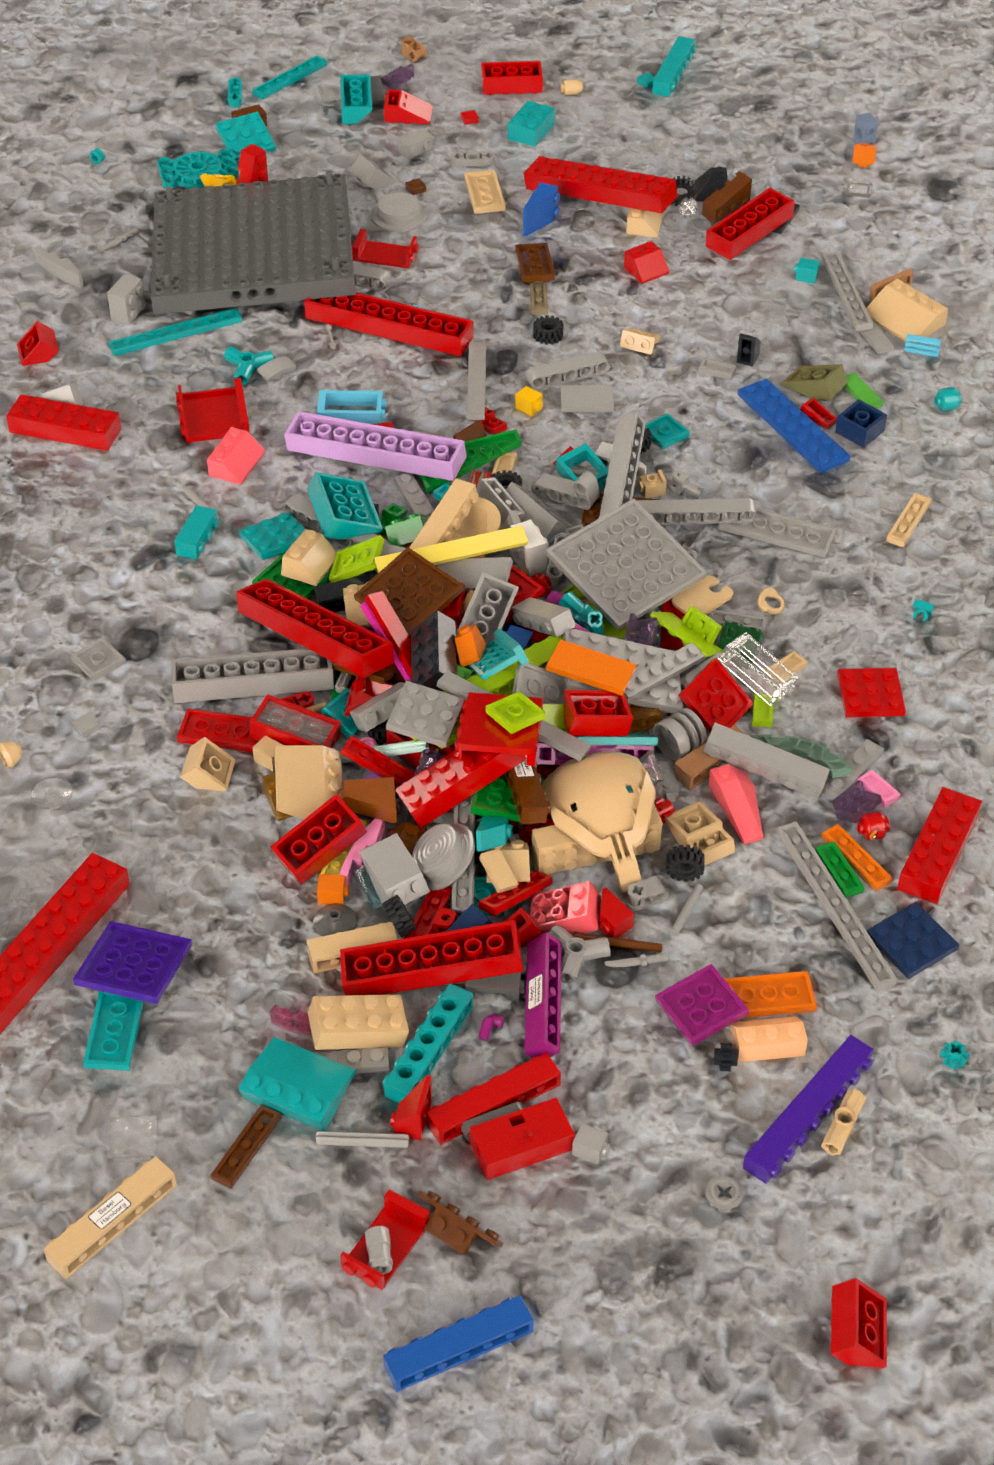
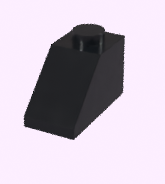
M740 333L736 363L753 367L760 353L761 341L757 337Z

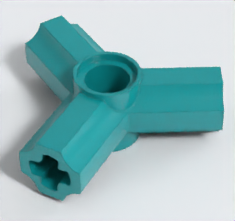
M229 346L224 353L225 360L238 366L234 378H241L242 385L244 386L249 382L251 375L255 373L256 369L274 359L271 350L253 354L252 352H242Z
M571 591L561 598L559 605L570 609L575 623L591 633L604 635V629L601 626L603 615L599 611L594 610L588 604L585 605Z

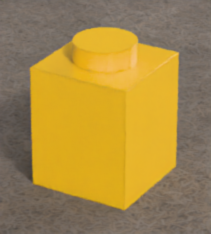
M527 386L515 394L516 409L531 417L542 409L543 394Z

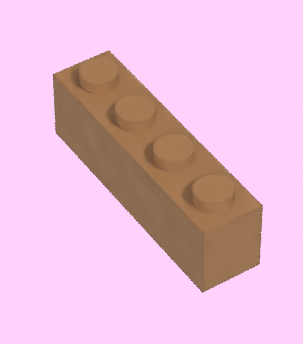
M735 725L730 728L737 732L745 734ZM706 743L699 748L693 749L689 754L677 759L674 763L676 779L689 791L709 779L710 769L720 767L721 763L726 762L704 753L703 750Z

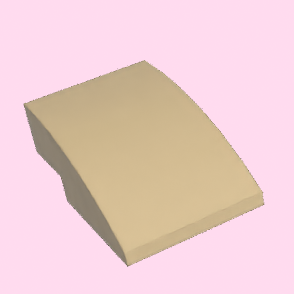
M700 801L675 811L672 815L664 818L679 845L683 844V847H686L688 844L690 848L696 846L697 850H702V853L705 855V865L735 853L734 839L723 829L722 821Z

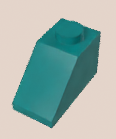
M483 816L476 831L477 851L506 845L508 838L512 837V825H509L508 817Z

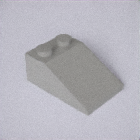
M397 833L359 851L381 903L398 894L405 905L430 892L421 870Z

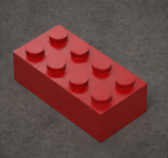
M541 61L481 62L483 94L543 93Z
M336 793L270 846V848L300 885H303L366 834L367 831L362 821Z

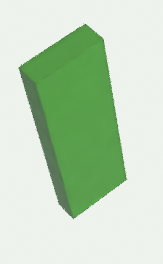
M855 372L846 375L848 383L844 387L856 400L859 399L876 409L883 407V401Z

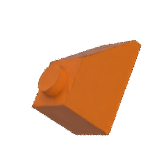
M476 624L472 626L465 625L458 629L455 644L462 667H465L481 659L486 642Z

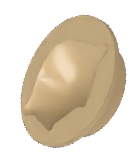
M478 497L477 502L471 506L469 514L462 520L460 528L452 535L451 541L498 531L501 524L498 508L489 500Z

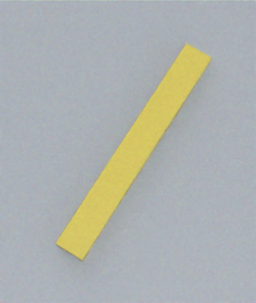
M522 525L412 550L432 564L438 565L528 544V540ZM402 552L375 557L374 561L378 573Z

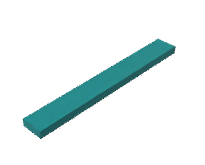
M233 308L109 341L108 346L113 356L240 323L242 322V317L238 310Z

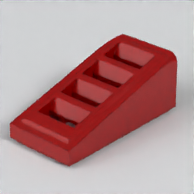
M814 397L801 406V411L813 422L826 429L837 422V417Z

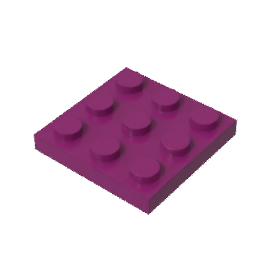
M712 964L655 995L656 1002L692 1047L749 1015V1009Z

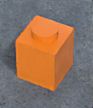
M869 143L855 144L852 163L859 164L858 167L862 168L874 165L877 146Z
M319 874L317 885L318 904L344 905L345 897L349 896V884H345V875Z

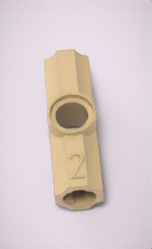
M857 1089L847 1090L840 1107L835 1111L834 1119L821 1145L826 1153L833 1156L840 1155L848 1137L853 1133L856 1120L866 1101V1097L861 1091Z

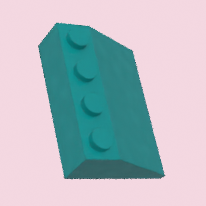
M319 472L314 473L307 491L324 537L342 540L382 532L383 527L365 481Z
M274 1037L250 1066L238 1089L243 1098L258 1105L263 1104L284 1116L318 1130L326 1131L356 1069Z

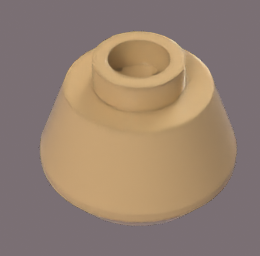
M13 741L0 742L1 761L6 767H14L21 759V754H23L20 745Z

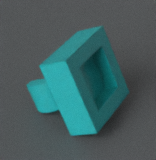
M915 599L913 619L916 620L919 614H923V623H926L928 616L932 617L934 604Z

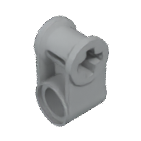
M652 876L646 880L630 884L626 906L633 911H639L653 905H659L668 899L669 893L660 878Z

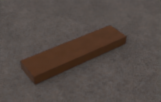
M261 1104L212 1172L211 1180L232 1189L281 1120V1113Z

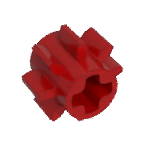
M538 573L531 577V579L544 588L545 593L540 598L551 592L549 587L552 586V583L547 575L543 574L541 576Z
M658 797L655 799L654 804L661 821L665 824L664 818L673 814L674 806L670 800Z

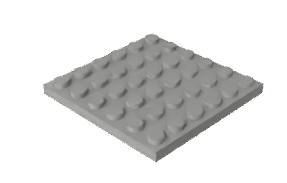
M635 499L630 500L547 548L545 552L548 558L618 631L707 577V572Z

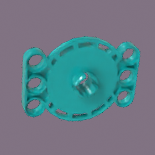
M228 148L221 149L217 155L208 152H191L174 160L167 157L157 160L158 172L164 188L170 186L173 189L177 185L189 189L193 187L204 188L205 186L200 178L202 174L234 175L235 179L239 177L233 151Z

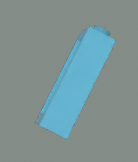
M319 390L317 415L367 424L382 423V420H385L386 398H383V391ZM327 406H377L376 411L327 410Z

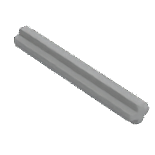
M317 1131L316 1144L407 1148L409 1146V1135L401 1133Z

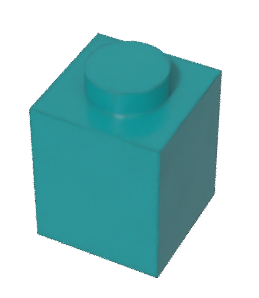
M800 257L799 263L795 264L794 268L796 281L815 284L820 261Z

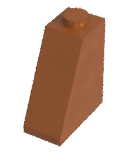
M394 777L344 780V789H340V798L345 801L346 805L353 812L397 823Z

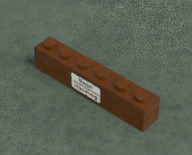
M526 759L506 772L505 775L520 823H546L547 814H550L551 811L550 802L546 801L545 787L541 786V775L537 773V763L535 762V766H526Z

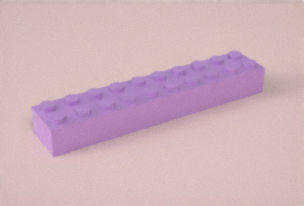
M300 411L297 412L284 434L287 451L451 481L455 480L466 459L465 442L463 440Z

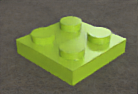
M520 691L486 706V713L511 734L545 719V711Z

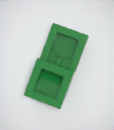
M395 503L382 509V516L379 517L383 530L378 533L384 536L387 535L385 527L390 525L389 522L397 519L403 520L408 510Z

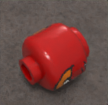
M881 812L863 814L860 822H857V831L868 841L882 839L890 831L889 820Z

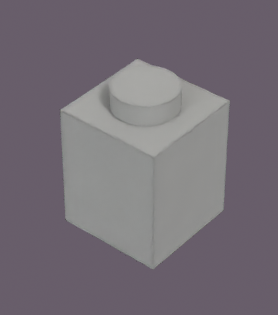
M581 1124L573 1141L572 1155L599 1164L602 1156L606 1157L610 1149V1143H607L608 1133Z

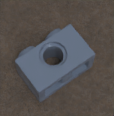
M871 113L856 115L853 135L854 144L869 143L875 145L878 121Z

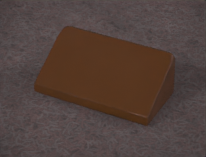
M477 420L453 435V439L465 442L486 437L487 435L481 420Z

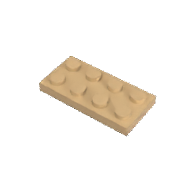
M495 170L464 173V180L474 214L506 211V205Z

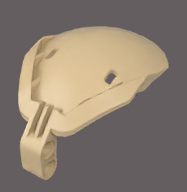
M608 751L593 752L585 755L581 761L570 759L558 766L542 783V787H545L546 801L550 802V815L555 827L574 839L593 855L598 857L611 856L621 893L627 892L630 884L642 881L633 848L641 845L647 836L656 796L655 788L647 770L640 760L632 755ZM625 786H629L632 793H629ZM573 803H576L578 809L575 812L572 811L570 806Z

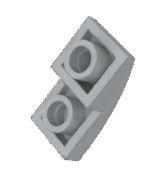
M281 356L263 364L257 369V372L267 381L280 379L282 373L295 371L296 365L287 356Z

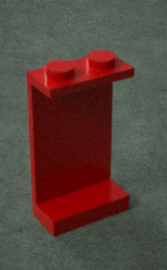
M366 229L359 230L352 245L353 261L407 269L410 268L411 263H414L415 254L419 251L417 236H413L409 246L368 241Z
M389 1189L384 1195V1208L369 1228L384 1226L389 1229L390 1253L393 1260L392 1270L387 1274H382L368 1266L369 1256L366 1249L365 1233L350 1254L341 1253V1268L348 1275H355L361 1278L366 1285L383 1290L425 1232L424 1228L430 1219V1211Z

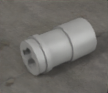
M384 1226L371 1227L365 1232L366 1249L369 1256L368 1266L382 1274H387L392 1270L393 1265L390 1253L389 1229Z

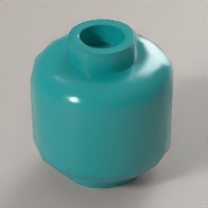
M954 387L939 389L934 397V404L941 411L957 409L962 402L960 391Z

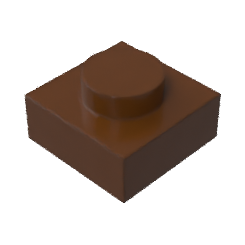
M419 178L405 182V188L412 195L426 192V185Z

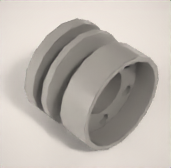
M688 708L679 710L677 713L672 714L671 717L656 723L653 727V736L658 737V748L671 761L683 758L693 749L699 748L707 741V734L702 721Z

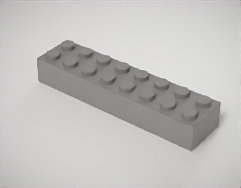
M308 648L171 660L174 703L334 689L332 661Z

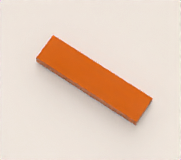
M839 824L822 832L821 838L826 843L835 842L851 868L875 892L892 883L893 877Z

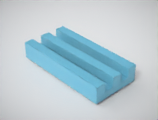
M907 334L904 351L938 357L941 340Z

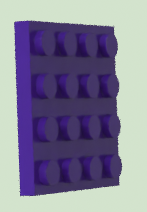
M110 921L74 976V985L158 1004L192 946V939Z

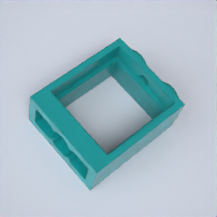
M586 443L556 459V471L562 478L577 481L578 478L570 469L587 460L599 473L595 476L598 488L605 487L608 468Z

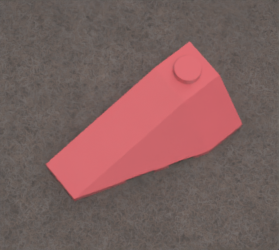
M730 764L710 769L708 786L743 844L763 839L755 786L747 773Z

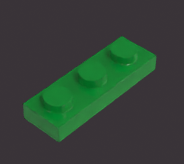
M835 842L815 847L816 853L845 898L864 893L865 887Z

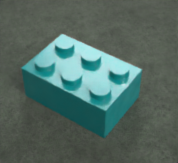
M527 101L508 122V139L535 147L554 126L555 108L538 104L534 101Z

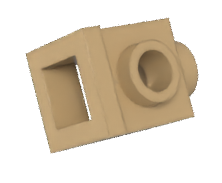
M658 470L654 474L640 476V481H638L637 485L639 492H642L644 498L666 495L667 481L662 470Z

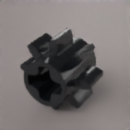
M721 1043L720 1048H714V1065H718L720 1071L731 1072V1066L737 1067L738 1049H732V1043Z

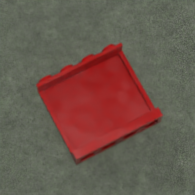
M234 378L235 387L182 393L181 385H178L179 392H175L181 434L186 437V443L223 439L231 427L248 431L250 434L241 378Z
M468 692L467 700H463L462 713L460 715L461 726H458L457 738L459 739L455 741V752H459V761H462L463 751L527 755L526 766H535L541 721L511 734L486 713L487 705L509 695ZM527 697L543 710V698Z

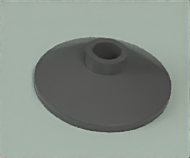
M343 904L326 905L320 908L313 918L314 929L320 936L354 930L357 924L354 911Z

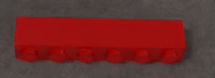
M547 1052L540 1056H534L528 1062L520 1066L516 1065L502 1075H496L489 1081L476 1085L461 1095L453 1096L449 1101L441 1105L433 1106L426 1112L427 1126L439 1144L442 1145L462 1135L461 1127L467 1120L516 1102L524 1104L560 1086L561 1072Z

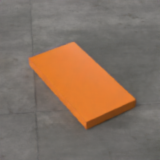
M560 639L546 665V671L623 696L637 664Z
M808 971L724 978L749 1009V1015L743 1018L817 1011V1004Z

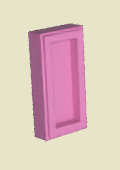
M873 770L857 778L856 784L884 808L900 799L901 794Z

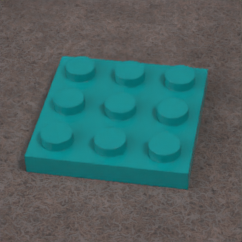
M258 112L215 123V128L226 148L233 151L236 161L240 160L241 150L250 144L266 150V153L276 151V145Z
M287 512L271 519H265L255 525L246 526L238 531L240 538L262 560L287 552L305 528Z

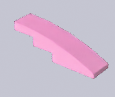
M375 818L366 827L367 833L352 846L339 874L345 875V884L350 886L354 873H363L365 865L359 851L382 840L385 830L384 820Z

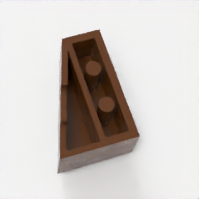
M738 171L733 180L726 181V186L720 191L717 189L703 201L702 216L713 223H717L748 203L752 186V179Z

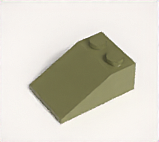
M842 364L799 366L782 382V385L810 398L814 397L816 400L829 401L834 398L836 393L842 390L848 381Z

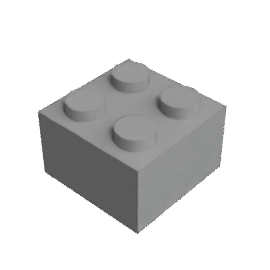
M124 274L107 292L111 320L129 325L146 306L144 287L140 278Z

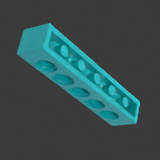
M450 983L445 991L442 990L440 992L436 1005L432 1006L427 1013V1019L424 1023L419 1024L413 1040L410 1039L402 1057L399 1056L396 1059L393 1071L385 1076L383 1086L386 1098L400 1103L426 1075L430 1076L474 1006L472 992Z

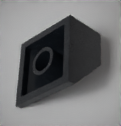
M711 167L694 180L696 185L695 201H704L717 189L720 191L726 186L725 182L728 181L727 168Z

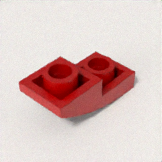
M485 407V420H481L484 430L491 435L507 430V423L496 418L495 411Z

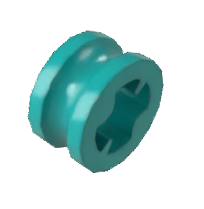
M95 148L89 153L90 159L95 164L105 160V155L99 148Z

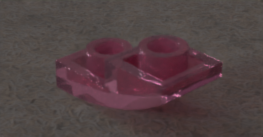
M277 1005L271 1008L270 1017L272 1024L290 1032L312 1035L308 1013L298 1009L292 1015L286 1008L282 1009Z

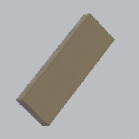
M534 281L530 283L531 315L548 314L546 282Z

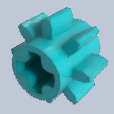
M957 1040L951 1043L945 1042L944 1048L941 1049L939 1057L944 1058L943 1065L953 1070L958 1067L964 1068L970 1053L965 1052L966 1045L957 1042Z

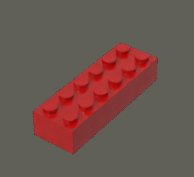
M768 188L706 231V247L728 260L733 259L792 218L795 201L772 188Z
M20 394L6 415L10 433L109 451L122 429L119 412Z
M454 750L395 790L419 827L423 828L527 758L525 755L463 751L462 761H459V752Z
M942 787L900 873L897 890L938 905L979 817L982 800Z

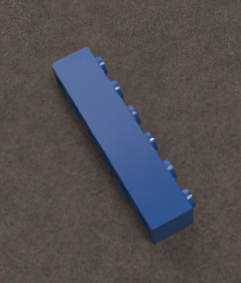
M521 1295L515 1298L510 1297L503 1300L497 1306L482 1309L474 1316L461 1318L451 1326L438 1328L426 1337L415 1338L410 1344L400 1348H392L383 1355L384 1368L397 1393L532 1333L534 1330V1319Z

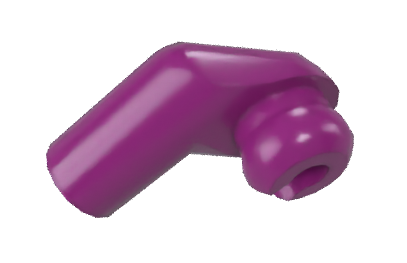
M493 1013L484 1018L478 1039L489 1041L491 1030L494 1027L501 1028L504 1023V1017Z

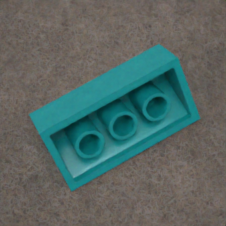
M340 75L342 124H357L372 111L370 75Z

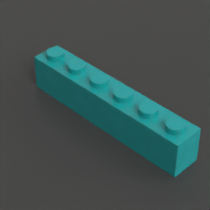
M683 36L677 37L653 80L652 94L670 97L672 91H675L676 84H679L680 77L683 76L689 61L692 60L693 54L696 53L697 45H695V39Z

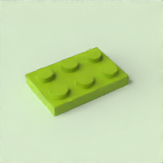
M379 535L337 551L329 580L336 582L374 570L376 568L374 559L375 557H380L385 539Z

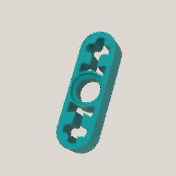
M238 77L228 80V103L231 107L242 105V80Z

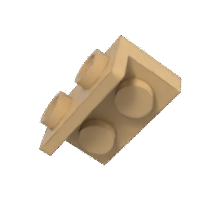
M628 327L622 332L620 347L651 355L654 344L660 341L661 335Z

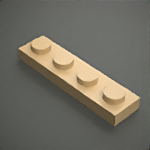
M914 493L887 535L886 542L904 548L931 505L932 498Z

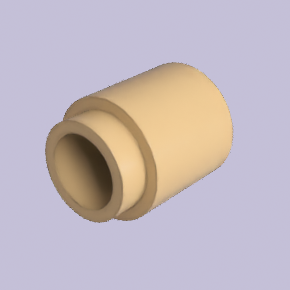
M578 79L563 80L560 84L561 93L564 96L582 93V81Z

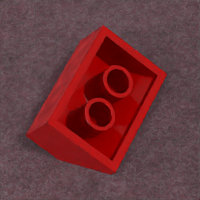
M564 690V724L568 734L572 736H628L633 716L624 694L621 696L606 690Z
M857 1278L833 1285L831 1298V1355L847 1365L886 1368L887 1299Z

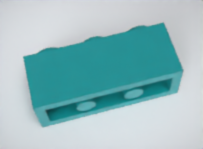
M195 506L174 541L176 555L198 559L199 555L204 552L206 543L211 540L212 533L219 526L220 520L217 517L216 509Z

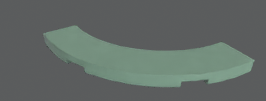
M772 734L750 736L829 768V774L832 778L852 775V768L841 756L832 754L827 747L818 743L786 735L785 738L772 737Z

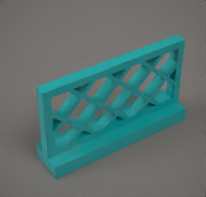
M501 629L493 632L496 639L486 644L481 659L467 665L483 681L516 661L522 666L529 662L521 645Z

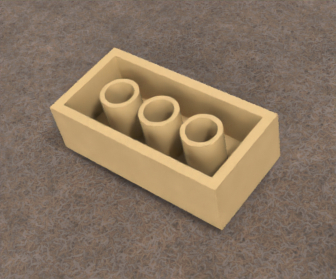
M401 995L313 996L308 1010L315 1050L401 1048L404 1046L409 1033Z

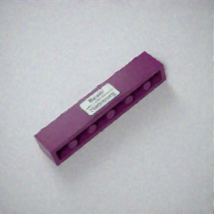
M544 933L527 943L524 1053L531 1058L546 1052L551 1058L560 1053L562 942L548 933Z

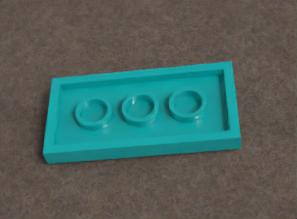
M99 991L83 1060L84 1068L130 1071L144 1001Z

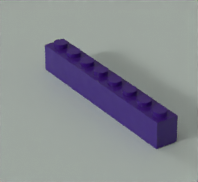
M850 1034L746 1153L743 1169L765 1184L771 1178L775 1179L779 1175L785 1161L787 1163L791 1161L797 1147L804 1146L808 1140L809 1133L812 1130L815 1132L819 1128L822 1118L832 1113L835 1103L838 1100L842 1101L848 1088L851 1085L855 1086L864 1070L868 1071L874 1061L872 1059L874 1049Z

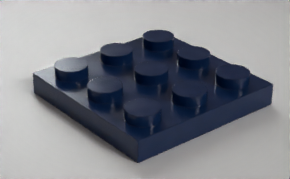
M916 901L866 930L876 947L908 979L957 951L960 945Z

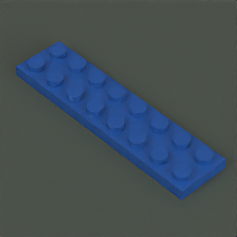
M767 378L738 389V396L820 473L850 461V455Z

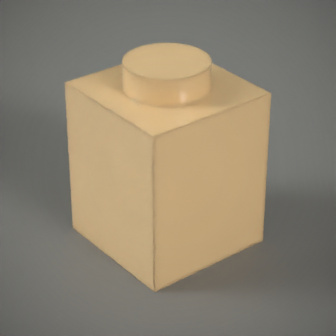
M265 735L253 747L254 762L274 772V748L284 745Z

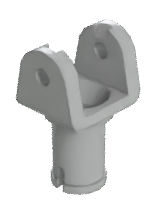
M680 470L675 471L672 477L676 482L669 484V490L676 496L686 492L699 499L703 488L689 482L690 474Z

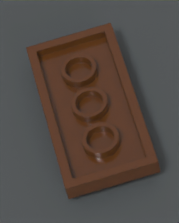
M548 243L515 244L522 282L533 283L534 281L549 282L555 280V271Z

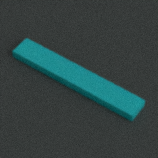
M316 55L252 89V94L263 100L327 66V60Z

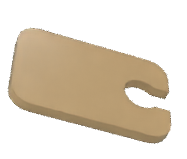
M707 575L703 580L673 597L672 604L685 615L690 606H695L708 615L732 599L733 590L726 585L720 592H712L709 588L719 584L720 580L714 576Z

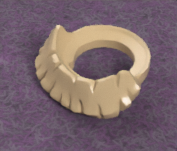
M773 587L763 589L758 596V606L761 613L779 614L784 609V600ZM765 598H776L781 606L779 608H772L767 604Z

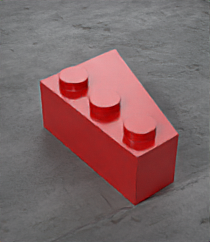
M250 144L241 150L238 167L240 176L236 180V184L268 181L266 150L254 144Z

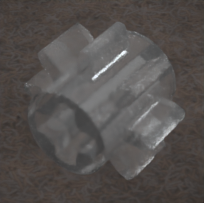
M686 197L679 203L678 206L681 209L678 212L682 216L690 218L697 212L698 209L695 206L698 203L694 199Z

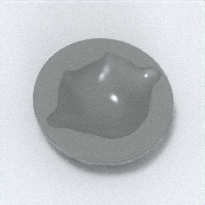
M393 192L384 195L379 199L378 204L371 212L373 223L377 227L390 232L414 230L420 227L427 218L425 207L419 203V200L414 195L406 192Z
M456 823L433 826L420 837L414 847L412 858L421 870L429 890L443 889L455 882L464 873L474 854V834L467 826Z

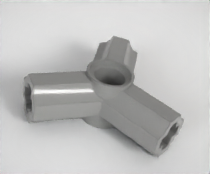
M555 925L548 933L562 942L561 953L564 957L561 962V980L564 983L576 982L580 968L585 960L610 956L609 941L606 937L584 941L581 938L573 937L561 925Z

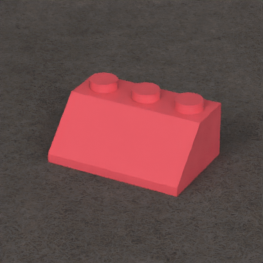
M231 427L207 459L208 474L210 477L242 485L264 455L265 449L248 431Z

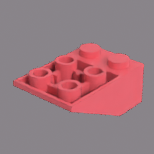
M590 881L534 894L531 899L530 916L535 920L542 932H550V929L555 925H561L570 934L596 931L599 926L601 895Z

